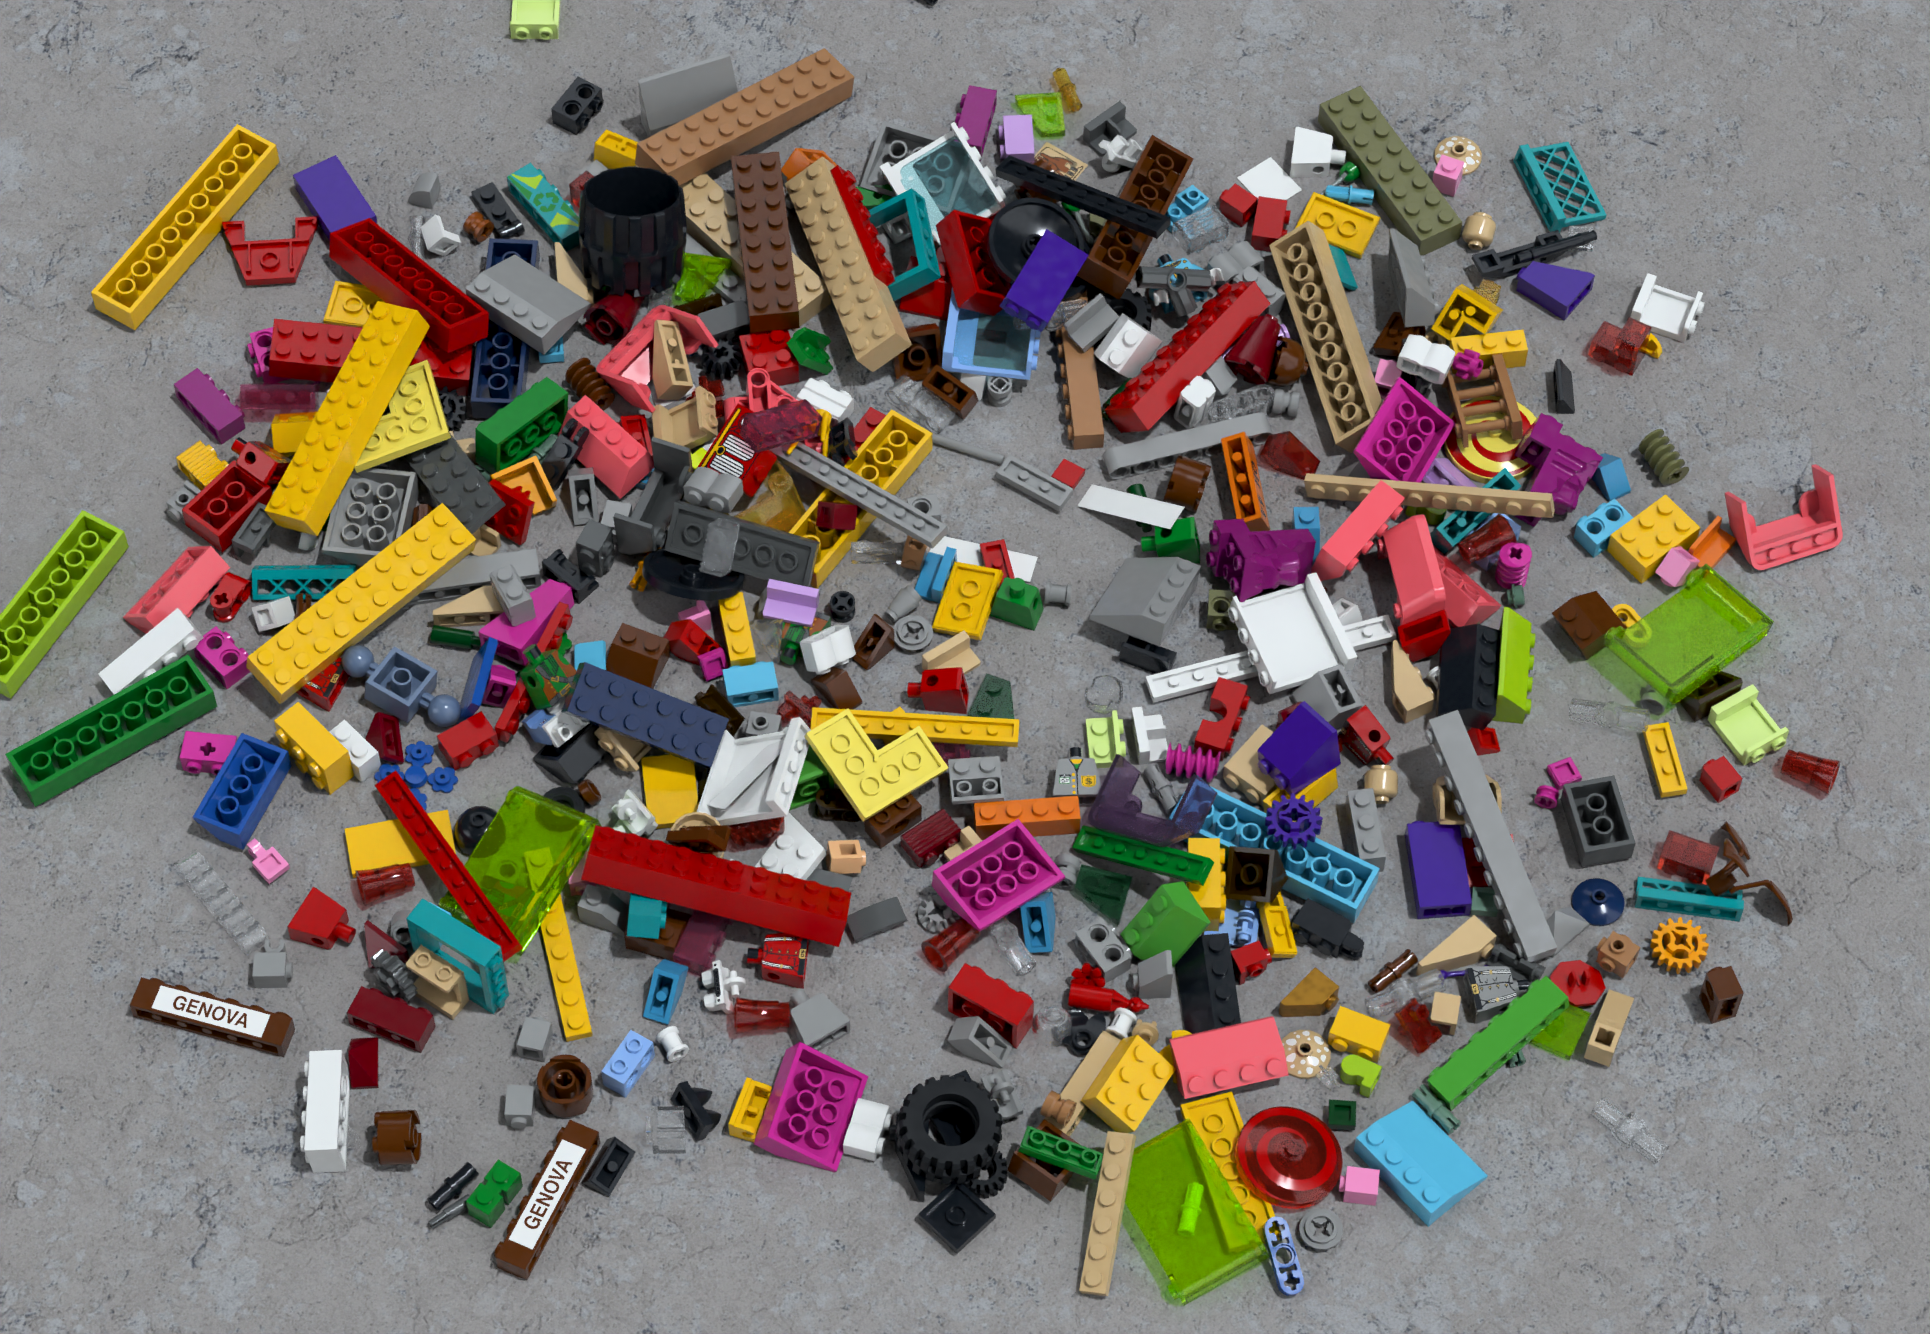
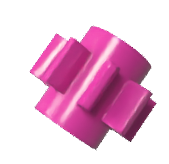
M1465 349L1464 353L1458 352L1452 364L1453 369L1457 370L1456 376L1469 381L1472 376L1478 377L1483 368V360L1478 359L1480 353Z

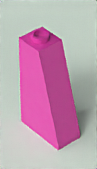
M549 579L530 593L536 617L520 625L512 626L505 612H503L479 630L481 646L489 637L498 640L496 655L525 666L528 660L523 651L530 645L538 644L558 603L568 604L569 609L573 607L572 589L567 584Z

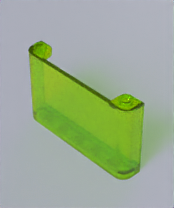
M1705 564L1698 570L1694 568L1686 577L1687 583L1684 589L1625 630L1622 626L1612 627L1604 636V639H1606L1604 645L1672 705L1682 700L1758 644L1768 634L1774 622L1708 564Z
M516 786L509 790L505 802L464 865L523 947V949L516 953L519 956L525 951L590 846L595 825L601 826L597 818L521 786ZM448 890L446 895L440 899L438 907L450 912L452 917L478 932Z
M1189 1118L1134 1148L1125 1204L1168 1276L1171 1284L1167 1285V1288L1174 1300L1179 1298L1184 1306L1269 1258L1265 1245Z

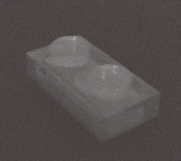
M866 540L851 542V564H901L902 543L893 541L869 542Z

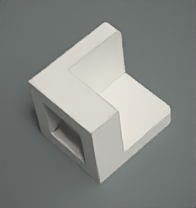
M434 215L420 227L428 251L446 256L461 243L459 235L444 230L439 215Z
M290 596L252 607L259 632L280 627L294 620L295 613Z

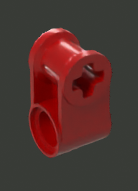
M230 572L223 576L219 586L210 597V603L214 608L213 615L217 621L225 623L235 617L252 592V581Z

